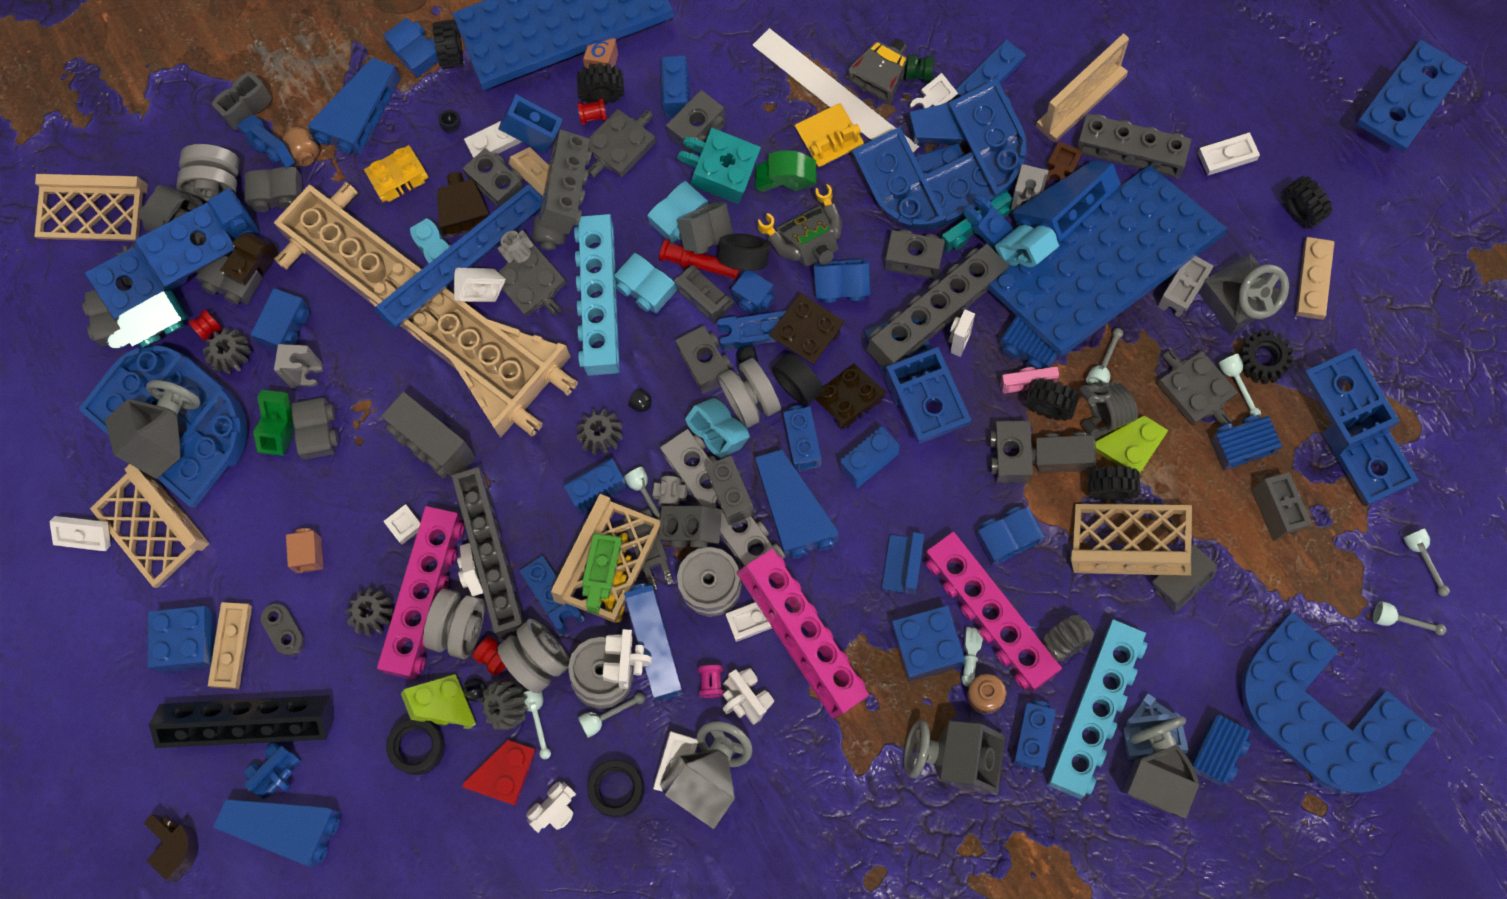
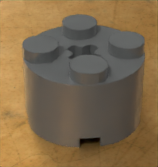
M158 185L146 204L140 208L138 216L143 222L144 229L149 233L203 204L199 199L176 188Z

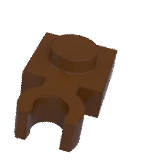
M1059 141L1047 165V168L1052 170L1048 171L1045 185L1047 186L1051 179L1061 181L1065 178V175L1069 176L1072 174L1082 157L1083 151Z

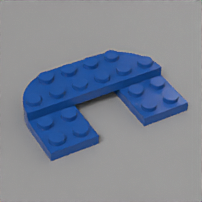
M998 79L949 102V107L972 152L924 175L901 127L852 150L879 208L889 219L903 227L914 230L940 228L964 217L963 210L966 206L978 210L979 208L972 200L975 194H982L991 202L1007 191L1009 192L1016 185L1021 166L1026 163V139L1021 123Z
M153 345V347L144 349H133L120 357L111 366L78 409L108 435L105 419L127 399L152 404L153 401L158 403L159 400L150 395L146 390V384L149 381H167L194 393L200 399V407L194 410L180 408L177 415V421L187 429L179 439L180 459L157 479L189 507L196 508L228 466L235 467L243 453L247 437V423L244 411L239 401L230 391L188 356L163 346ZM156 388L160 392L164 391L163 389Z
M1291 612L1253 655L1245 667L1240 689H1242L1244 704L1242 707L1247 720L1262 738L1266 737L1310 774L1312 776L1310 779L1327 790L1339 794H1365L1389 785L1402 774L1403 768L1435 730L1387 690L1378 697L1352 730H1350L1305 692L1307 687L1339 650Z

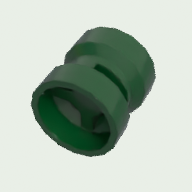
M909 54L906 81L922 79L924 82L930 83L933 77L935 56L919 58L917 55Z

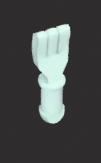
M968 626L965 627L964 649L966 655L964 656L965 664L962 682L966 687H969L975 678L976 662L978 661L976 653L981 649L983 638L978 633V629Z

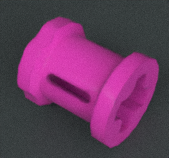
M706 665L697 668V673L701 676L700 698H718L723 696L724 690L721 689L723 666ZM711 676H712V687H710V677H711Z

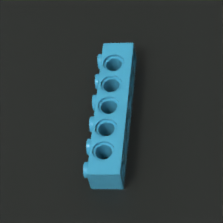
M610 214L581 216L579 227H574L575 241L579 243L580 251H575L576 266L580 267V275L576 276L577 291L581 292V300H577V312L579 317L582 316V325H578L579 342L583 341V350L579 351V365L584 367L587 376L620 373L617 295L616 281L614 279L616 274L614 225ZM592 243H600L597 248H589ZM601 267L599 272L590 273L592 268ZM596 291L602 292L601 296L597 298L590 297ZM596 316L603 317L599 323L591 322ZM595 342H604V345L602 347L592 348V345Z
M1112 620L1109 624L1049 779L1048 786L1078 799L1085 797L1086 793L1091 795L1097 780L1092 775L1096 766H1102L1107 754V750L1103 749L1106 738L1111 740L1117 727V723L1113 722L1117 711L1120 713L1123 711L1128 697L1123 695L1127 684L1132 686L1138 671L1133 668L1137 658L1142 659L1148 643L1143 641L1146 635L1145 632L1116 620ZM1113 651H1123L1127 656V662H1117L1113 657ZM1109 676L1114 678L1117 688L1115 690L1107 689L1103 684V677ZM1093 704H1103L1107 710V715L1105 717L1095 715L1092 709ZM1084 730H1091L1095 733L1097 738L1095 744H1087L1083 740L1082 732ZM1074 757H1080L1086 762V770L1084 772H1078L1072 767V759Z

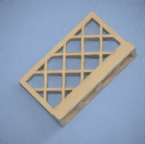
M1124 33L1049 102L1048 111L1037 121L1036 128L1054 143L1065 135L1127 76L1128 71L1121 66L1129 38Z
M36 174L35 184L39 186L34 237L37 239L134 242L135 239L139 238L141 220L138 213L142 207L143 194H147L148 184L139 177ZM47 194H57L61 200L50 209L47 206ZM76 195H82L86 201L75 210L69 201ZM102 195H107L111 202L100 210L94 202ZM126 196H134V205L125 211L119 203ZM66 205L73 213L61 222L55 214ZM91 205L98 214L87 223L80 214ZM117 206L123 215L112 224L105 215ZM52 217L59 225L52 232H44L45 223ZM78 218L84 226L78 232L71 233L67 226ZM103 219L109 227L101 234H96L92 227L99 220ZM127 219L132 223L131 235L121 234L117 229Z
M129 464L124 469L127 473L90 509L99 521L108 522L111 536L152 587L158 588L197 550L203 551L210 543L156 478ZM132 482L135 486L134 498H123L124 488ZM109 502H116L114 517H107L102 511ZM123 502H133L132 517H121ZM141 502H148L151 505L150 518L139 517ZM121 521H131L130 537H123L120 534ZM139 521L149 522L148 537H137ZM156 522H164L167 525L166 537H155ZM137 541H147L146 556H138L136 554ZM154 541H165L164 557H153ZM172 541H180L186 548L178 557H171ZM153 560L163 561V570L157 577L151 572Z
M599 494L551 590L554 602L564 606L567 603L587 611V599L578 600L572 596L577 588L582 587L583 580L581 578L585 573L593 534L615 536L617 533L631 529L635 540L622 545L620 558L623 565L618 566L616 573L626 570L628 580L626 584L614 588L613 585L610 596L614 595L617 603L612 613L600 608L599 614H594L616 623L626 602L624 593L630 591L659 533L660 520L613 503L609 497ZM614 512L624 515L628 523L612 528L610 520ZM644 523L653 526L650 535L638 539L634 527ZM638 546L640 551L638 559L626 563L622 551Z
M1076 504L1074 542L1071 557L1074 573L1191 576L1192 505ZM1082 513H1094L1099 517L1090 527L1081 521ZM1115 513H1123L1128 520L1117 528L1109 518ZM1143 514H1153L1157 518L1148 528L1138 519ZM1173 514H1186V521L1177 529L1167 520ZM1103 523L1113 530L1104 540L1093 532ZM1134 523L1143 532L1131 541L1123 531ZM1163 523L1172 533L1161 541L1152 532ZM1089 535L1098 543L1092 550H1080V542ZM1117 536L1127 543L1121 550H1112L1107 545ZM1147 536L1157 544L1150 551H1142L1137 546ZM1175 537H1178L1185 543V551H1171L1166 545Z

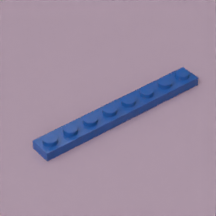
M530 184L526 185L378 304L374 311L393 330L398 328L454 282L456 268H471L501 243V238L505 233L516 231L541 210L543 197Z

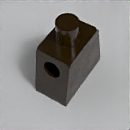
M460 172L448 174V186L437 190L439 227L445 238L467 233L489 216L474 181H464Z

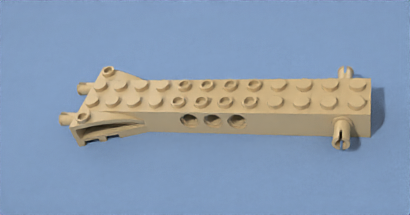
M344 182L343 186L331 198H327L309 184L274 222L282 235L290 242L274 258L281 267L288 270L302 253H306L375 307L421 271L418 266L343 210L353 197L358 194L351 185L349 186L347 182ZM446 288L400 325V327L459 372L500 438L513 423H516L530 436L537 434L534 429L536 428L539 431L542 427V422L538 421L525 409L549 382L553 383L566 395L572 393L569 389L570 387L575 389L578 381L561 370L571 357L566 345L554 344L543 340L542 337L530 336L521 333L518 329L488 320L465 302L455 301L454 294Z

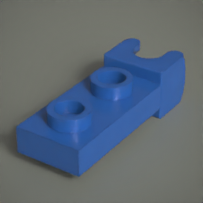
M251 115L237 125L239 131L246 136V143L255 151L265 152L273 163L279 162L286 169L295 163L285 144L269 133L261 120L256 116Z
M787 310L740 318L734 316L719 319L717 321L719 332L731 333L729 336L720 339L721 350L730 351L751 344L777 342L769 335Z
M543 555L519 571L561 635L567 632L564 626V620L567 617L572 616L579 623L584 622L585 618L577 607L567 603L564 606L554 602L551 590L557 580V576Z

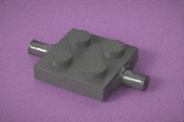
M617 109L589 137L588 150L592 151L591 155L594 156L596 161L588 169V175L594 179L605 168L615 172L622 178L657 142L656 137L644 128L654 118L653 114L646 109L636 120Z
M534 245L530 248L531 254L526 261L517 263L514 260L511 263L507 262L498 271L506 279L502 289L526 317L544 306L550 311L552 316H557L558 314L552 307L559 314L562 308L559 307L553 298L568 283Z
M1172 349L1162 356L1173 369L1168 375L1160 379L1158 385L1193 426L1201 420L1212 416L1215 417L1221 426L1233 422L1222 408L1238 394V391L1203 351L1184 361H1181Z

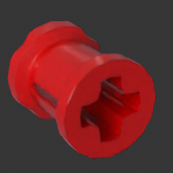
M599 98V101L592 103H577L581 125H586L588 121L602 119L605 122L607 120L603 98Z

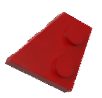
M507 740L463 783L462 787L516 806L537 750Z

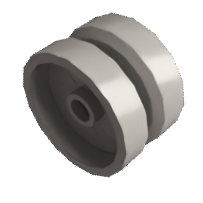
M208 144L186 146L180 153L179 167L181 170L178 171L176 188L202 202H208L209 199L226 189H231L236 195L237 180L235 177L238 176L240 159L230 150Z
M753 357L739 364L741 378L733 370H728L717 376L730 406L746 429L760 422L758 409L768 417L781 410L779 400L769 379Z
M713 547L699 548L688 554L680 564L677 574L678 588L687 606L695 613L707 617L720 616L731 610L740 598L742 583L737 575L739 568L732 556L721 549ZM712 579H714V582L712 584H705V582L710 583Z
M446 588L441 589L436 595L426 619L423 635L425 648L439 653L447 649L450 656L463 660L467 659L473 652L482 630L485 616L484 600L475 596L472 597L471 595L465 596L462 599L457 591Z
M529 618L517 629V636L510 635L497 647L498 654L508 671L519 683L533 693L543 691L552 682L551 675L559 677L568 669L570 658L563 646L545 626L534 619Z
M606 637L590 638L581 643L571 654L568 665L571 686L577 698L587 706L598 709L611 708L622 702L631 691L634 680L632 665H630L628 689H619V683L604 681L603 674L598 675L597 672L603 671L604 662L620 663V655L606 654Z

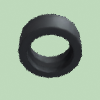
M725 235L720 238L718 261L727 267L737 270L755 271L764 269L768 266L770 243L754 235Z
M787 353L772 367L773 375L781 387L794 400L804 406L809 405L823 391L822 384L816 374L794 354Z
M410 718L404 720L391 730L387 738L386 751L389 761L397 769L410 775H423L432 771L440 764L444 755L445 741L443 735L435 725L428 721L421 722L411 720ZM412 730H422L432 740V751L429 757L418 764L406 762L401 757L399 751V744L403 736Z
M610 760L597 766L590 775L587 784L588 798L593 807L602 814L613 818L626 817L634 812L642 803L645 793L644 780L639 771L628 762L621 760ZM610 772H623L630 777L633 783L631 798L621 806L606 804L599 794L600 782Z

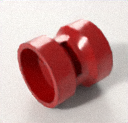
M489 636L478 645L472 658L479 664L484 663L487 665V671L493 676H497L506 666L498 654V642Z

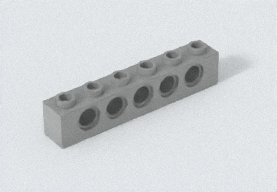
M687 429L660 447L662 455L676 475L682 479V483L686 485V489L699 506L717 509L719 502L713 487L705 489L701 486L705 480L709 479L705 466L717 460L714 456L708 458L703 451L706 446L701 438L697 435L692 436ZM690 458H698L700 460L699 464L695 467L687 466L686 462ZM722 511L720 536L742 567H745L771 549H774L775 553L780 555L782 559L785 558L781 548L776 543L771 545L766 538L769 533L761 521L755 523L750 516L728 525ZM737 523H745L748 526L747 530L743 533L734 532L733 527ZM753 545H761L764 548L760 555L754 556L749 553V549Z

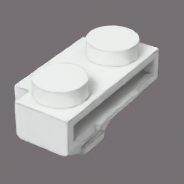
M560 782L555 783L547 793L549 797L541 805L537 803L532 806L527 812V822L538 833L549 823L558 830L564 828L571 820L573 811L567 805L576 793L565 782L562 784Z

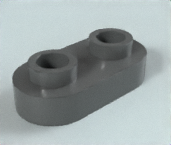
M281 604L267 606L261 614V623L276 650L288 657L298 655L305 646V637L291 612ZM278 613V619L271 622L272 615ZM288 636H291V638H292L291 643L288 644V645H285V644H284L285 638L288 637Z

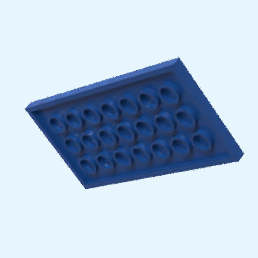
M484 0L452 13L483 90L585 52L589 45L612 38L619 39L675 17L669 0Z
M1149 165L1117 188L1061 242H1058L1059 247L1035 267H1026L1020 263L1016 266H1010L989 284L988 290L1058 355L1063 357L1178 271L1192 258L1198 256L1225 236L1227 228Z

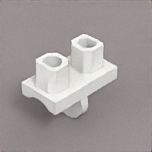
M623 629L622 635L606 636V654L620 655V663L604 662L603 680L619 683V689H628L630 665L634 666L633 675H642L643 666L651 665L652 661L650 656L644 655L643 645H636L635 654H631L632 630Z
M751 668L739 673L735 669L728 674V679L723 683L728 690L723 694L728 702L723 707V711L726 714L734 711L739 718L746 715L750 722L755 725L772 706L774 699L766 690L756 696L750 688L756 685L758 680Z

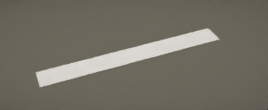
M770 28L753 44L756 49L829 107L841 103L853 125L858 124L861 132L869 139L874 140L896 129ZM905 136L914 152L919 146Z

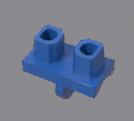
M271 743L265 749L264 755L268 760L262 766L254 763L243 772L247 780L244 786L262 799H265L269 793L273 794L279 787L287 791L291 786L286 779L301 762L297 755L275 743Z

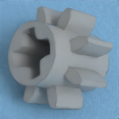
M523 230L519 234L516 231H509L502 236V246L498 247V250L508 263H511L513 260L521 263L529 258L531 254L530 248L534 244Z
M674 476L661 477V483H654L652 496H654V500H658V506H679V501L686 502L687 489L686 485H681L682 479Z

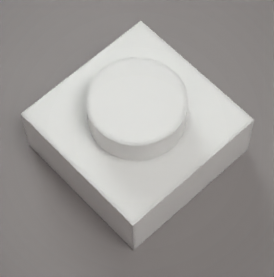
M406 504L383 521L401 544H404L417 534L420 526L419 520Z

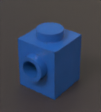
M744 271L731 289L733 300L737 301L739 307L748 313L754 312L760 315L764 309L768 310L775 300L774 285L752 271Z

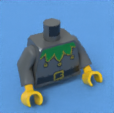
M826 184L829 193L825 196L820 195L818 188H816L817 200L820 203H824V208L820 205L777 227V232L773 228L774 218L771 214H766V220L769 225H763L760 219H758V230L763 234L769 235L768 240L780 257L799 261L804 266H809L817 261L821 264H828L832 261L833 253L838 250L836 241L841 237L842 220L835 203L832 204L831 202L833 195L830 185Z

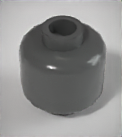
M540 215L534 217L532 239L540 244V249L556 250V246L565 244L567 234L539 226Z

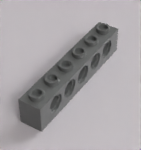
M988 244L980 250L977 248L973 249L966 256V261L962 265L955 264L946 273V278L942 281L937 279L928 287V292L923 297L917 295L908 304L909 308L903 313L901 311L896 312L889 319V324L884 329L878 327L871 333L866 351L885 370L887 366L911 356L989 291V284L1010 267ZM970 272L976 273L979 277H974ZM951 288H956L961 293H956ZM932 303L938 304L942 309L933 307ZM912 319L919 320L923 325L915 324ZM898 335L903 341H897L892 336Z
M479 467L451 475L494 633L501 640L508 638L510 635H517V629L525 623V618L486 478Z

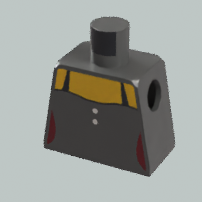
M894 39L889 47L881 42H875L849 68V82L891 105L907 72L908 58L903 55L907 49L906 44L900 39Z

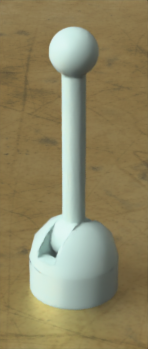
M1235 354L1220 361L1218 365L1225 375L1235 378L1250 408V416L1258 415L1260 417L1261 411L1255 407L1239 375L1243 369L1240 355Z
M532 691L523 692L522 695L528 697L525 700V705L529 708L527 711L533 714L541 747L539 755L542 759H548L551 756V751L546 747L538 710L544 702L542 691L540 693H533Z

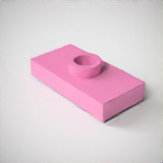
M1028 367L1020 370L1018 373L1002 375L1001 391L1004 394L1026 391L1034 379H1045L1046 381L1050 379L1057 383L1059 378L1058 367L1038 370L1034 367Z

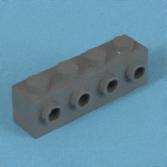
M1087 113L1077 149L1082 150V155L1142 170L1150 165L1162 175L1180 179L1192 139L1179 133L1170 134L1159 131L1154 127H1141L1133 125L1129 121H1117L1108 119L1101 114L1092 115Z
M559 130L552 145L538 221L539 226L568 235L573 225L578 226L582 210H579L578 207L582 204L585 196V190L582 189V185H585L589 172L585 169V165L589 164L592 151L588 150L589 138Z

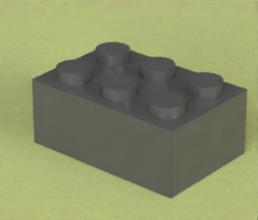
M402 392L381 415L387 423L384 428L403 447L406 445L416 458L431 466V469L442 479L449 477L453 481L451 475L464 472L476 458L463 439L405 392Z

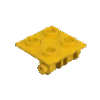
M841 103L794 125L811 156L816 160L818 168L865 144L859 135L861 134L859 125H853Z
M410 145L397 149L393 154L373 162L364 169L382 202H391L400 195L396 190L397 187L402 195H404L405 193L401 188L403 184L411 191L407 183L408 181H410L413 188L424 184V180L428 179L424 168Z

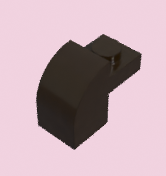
M250 232L241 234L232 243L234 251L221 267L220 272L222 275L245 286L256 270L265 275L275 261L274 258L279 253L274 244Z
M151 814L144 824L163 843L146 861L166 881L178 882L196 860L199 848L197 835L190 826L181 824L178 826L167 815L158 816Z

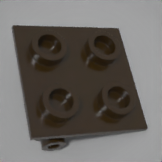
M800 293L769 336L814 365L830 342L838 339L841 334L839 330L845 321Z
M854 363L823 387L822 393L815 400L836 419L835 423L842 430L844 428L848 429L857 420L856 416L861 419L863 417L862 411L868 414L869 410L877 404H881L886 391Z

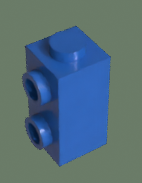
M798 405L789 408L788 411L783 412L794 468L796 471L822 467L811 407L804 408V406Z
M1033 700L1032 704L1026 703L1024 706L1012 764L1039 771L1045 768L1056 709L1049 708V703Z

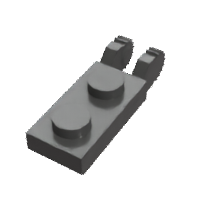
M650 509L639 512L652 517ZM626 517L623 518L624 523L627 524L628 522ZM644 523L634 527L638 539L650 535L653 526ZM628 529L627 531L631 541H634L635 539L632 534L631 529ZM659 534L641 569L646 575L648 584L652 585L654 590L657 589V582L652 575L651 568L661 565L664 580L668 585L674 583L667 565L669 561L662 542L659 540ZM635 546L633 548L638 559L640 551L638 546Z

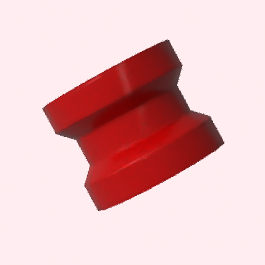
M206 309L200 312V316L197 319H191L188 322L205 342V339H210L213 331L220 332L223 329Z

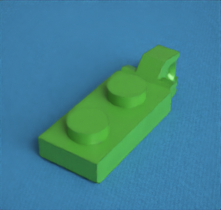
M593 534L582 582L583 596H588L586 603L588 613L599 614L602 599H609L622 547V537Z

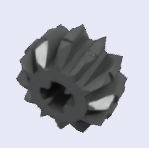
M223 328L221 334L213 331L214 338L212 340L205 339L209 346L202 349L203 353L207 356L205 358L206 363L209 366H213V369L219 373L224 371L226 374L231 375L233 368L241 371L240 364L249 363L245 356L252 353L248 347V339L245 336H241L242 334L235 329L231 332L229 329Z
M592 409V417L590 418L582 415L584 424L577 425L576 428L580 434L576 437L578 442L583 443V450L588 451L591 449L592 454L595 456L600 450L603 451L604 455H608V447L617 450L618 445L615 441L623 439L622 433L619 432L623 429L621 422H616L617 416L614 413L608 416L606 409H603L600 415H597L596 411ZM599 429H604L605 432H600V436L595 435L596 431L599 433Z
M367 588L365 595L361 591H356L358 599L356 601L351 598L348 599V603L352 605V608L344 610L345 614L350 616L346 621L350 627L354 626V632L357 634H361L364 631L368 637L372 636L374 630L379 634L383 633L381 625L390 626L391 622L387 617L392 616L394 613L393 609L388 608L391 606L392 600L385 598V593L381 590L375 593L372 588ZM368 609L374 611L371 616L365 614Z
M1071 615L1045 635L1043 644L1056 661H1066L1085 648L1092 641L1094 633L1090 629L1091 626L1088 622L1083 620L1080 615Z
M501 680L494 682L487 689L483 690L484 698L480 702L484 706V710L481 713L487 716L486 723H492L494 729L509 730L526 720L525 712L529 708L525 705V700L528 697L522 695L523 687H517L515 681Z

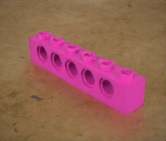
M425 506L377 669L384 674L417 681L418 674H422L426 663L424 653L426 648L423 642L426 619L436 595L441 589L448 588L449 576L447 575L450 565L453 566L456 561L457 550L455 547L457 540L461 539L464 534L465 524L458 513ZM445 535V540L442 544L434 545V540L437 536ZM432 561H437L436 569L432 572H426L427 565ZM429 588L428 596L424 599H418L420 590ZM421 615L420 623L417 626L411 627L410 621L412 617ZM413 642L411 652L403 654L402 648L404 644Z
M954 531L926 551L925 558L927 561L925 565L934 576L938 574L944 581L942 586L951 598L956 597L962 604L960 610L969 621L973 619L980 627L978 629L979 635L987 644L991 642L997 649L995 653L997 658L1005 667L1009 665L1016 674L1014 679L1023 690L1028 689L1032 694L1061 671V666ZM957 563L961 566L962 572L952 574L948 571L947 565ZM974 585L979 589L980 594L976 597H970L965 593L964 588ZM993 608L997 612L998 617L994 620L986 619L983 616L982 610ZM1004 630H1009L1014 633L1016 640L1012 643L1004 642L1001 639L1000 633ZM1022 653L1031 655L1034 661L1033 665H1022L1018 656Z
M771 549L739 570L737 575L833 719L844 714L869 696V693L866 690L864 681L855 674L849 665L850 662L846 654L837 647L831 631L824 627L818 618L815 607L806 600L801 592L800 584L791 577L785 568V562L782 557L776 554L774 549ZM769 578L776 583V589L770 585ZM785 602L791 606L792 613L785 608ZM801 627L807 630L808 638L802 634ZM817 651L821 652L824 656V662L818 658ZM833 676L839 679L840 687L835 684Z

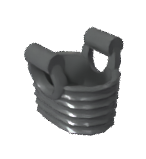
M1118 381L1100 386L1084 385L1079 389L1080 395L1089 403L1094 416L1084 420L1081 426L1089 436L1094 435L1095 439L1111 432V430L1134 422L1138 417L1137 405L1133 395ZM1098 422H1107V424L1100 429L1095 425V423Z

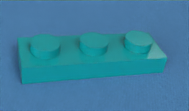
M1008 191L991 201L992 206L1003 218L1011 212L1013 197ZM967 218L942 235V239L945 240L944 250L946 253L952 249L959 250L968 242V238L974 234L979 235L972 228L973 225Z

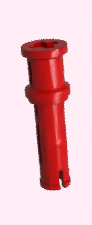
M667 238L663 241L659 254L660 262L670 261L680 264V267L684 269L694 265L698 269L734 280L738 279L740 270L721 264L718 261V257L704 253L694 254L693 251H684L682 245L671 243L670 239Z

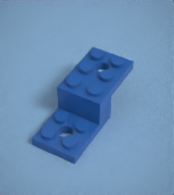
M1420 39L1406 60L1402 61L1356 125L1404 153L1467 66ZM1422 71H1431L1434 74V78L1432 79L1422 73ZM1394 112L1401 116L1402 121L1393 120L1389 113Z
M205 203L135 239L133 248L85 272V276L115 321L119 319V315L163 291H172L185 284L189 275L234 251L233 242L221 226L209 204ZM193 233H201L204 235L206 242L200 246L194 245L190 241V236ZM119 278H128L132 282V287L127 291L118 289L116 281Z
M912 319L915 324L921 325L919 320ZM885 322L865 330L868 343L870 342L869 336L878 327L884 329L889 323ZM898 335L892 336L897 341H903ZM927 341L907 359L887 366L886 370L877 362L895 405L901 404L918 444L971 424V418L939 347L932 349L929 341ZM929 402H938L942 410L937 414L928 412L926 405Z
M1356 348L1304 372L1305 380L1331 422L1330 426L1323 432V436L1365 507L1404 490L1419 481L1390 433L1400 420ZM1337 380H1346L1350 384L1351 390L1348 392L1340 390L1337 387ZM1372 463H1379L1383 466L1385 470L1383 476H1378L1372 472Z

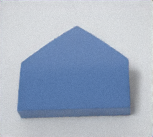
M1150 694L1146 695L1123 729L1128 760H1135L1154 753L1149 739L1132 744L1129 741L1130 736L1180 716L1178 713H1172L1155 701L1156 698ZM1182 725L1171 730L1170 733L1175 738L1176 746L1180 747L1187 754L1189 749Z

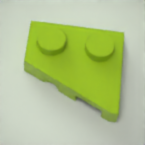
M1142 416L1096 441V452L1114 464L1122 466V468L1128 466L1131 469H1137L1141 473L1168 430L1148 417Z
M456 674L413 686L401 692L411 720L421 722L432 721L440 725H447L448 723L463 725L464 729H471L476 724Z

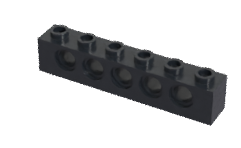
M329 695L159 704L149 723V728L155 748L327 740L334 715Z

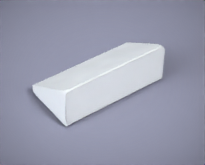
M456 268L454 275V300L462 302H496L506 279L495 269Z

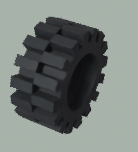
M451 19L433 22V40L441 68L463 66V50L456 21Z
M598 63V66L591 64L589 68L583 67L582 71L579 70L577 72L578 97L581 101H586V103L597 102L599 98H603L605 105L609 101L614 103L616 99L620 100L621 96H624L622 70H618L617 66L611 68V64L602 66V63Z
M1301 176L1282 190L1281 200L1285 201L1282 204L1285 208H1288L1286 212L1289 215H1293L1292 219L1295 222L1299 221L1301 227L1305 226L1306 229H1312L1331 215L1333 210L1331 208L1332 203L1327 200L1329 198L1328 194L1323 193L1324 188L1317 186V181H1312L1311 177L1308 176L1306 178Z
M1261 330L1257 335L1253 333L1249 339L1247 338L1239 352L1243 362L1242 371H1247L1244 375L1245 377L1253 376L1252 382L1257 383L1259 380H1262V384H1267L1269 381L1274 383L1278 378L1281 379L1291 366L1294 356H1291L1293 348L1287 347L1290 342L1287 339L1285 341L1281 340L1282 334L1278 333L1275 337L1273 336L1274 331L1269 330L1265 334V331ZM1262 348L1272 351L1276 357L1275 364L1271 366L1260 364L1255 357L1256 351Z
M1034 379L1030 383L1024 404H1026L1027 408H1030V411L1037 412V415H1045L1048 419L1052 417L1055 420L1060 421L1062 419L1067 421V419L1071 420L1074 416L1079 394L1075 389H1071L1070 386H1063L1061 382L1054 383L1050 379L1048 381L1045 379Z
M1107 466V468L1099 467L1098 470L1092 469L1087 474L1088 496L1093 498V500L1101 499V501L1105 502L1107 500H1110V502H1115V500L1125 501V499L1131 500L1133 497L1137 498L1140 495V472L1135 468Z

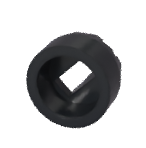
M447 110L439 115V125L444 132L454 133L460 126L457 112Z
M753 344L740 348L737 353L739 363L752 357L758 363L757 353Z
M639 388L632 396L628 406L637 412H646L651 407V396Z
M471 678L463 686L464 696L472 702H479L484 698L483 690L487 689V686L482 680ZM478 685L481 686V689L472 690L468 692V688Z

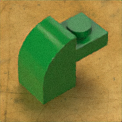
M801 152L769 153V160L756 165V189L761 192L781 185L797 192L816 184V160Z
M261 390L257 396L261 419L253 431L257 452L284 456L292 441L295 428L288 393Z

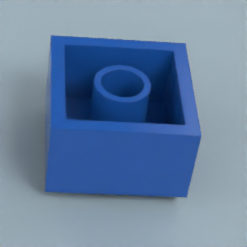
M205 606L148 612V668L158 673L211 668L216 637V612Z
M948 606L892 621L891 629L908 682L964 666L965 658Z

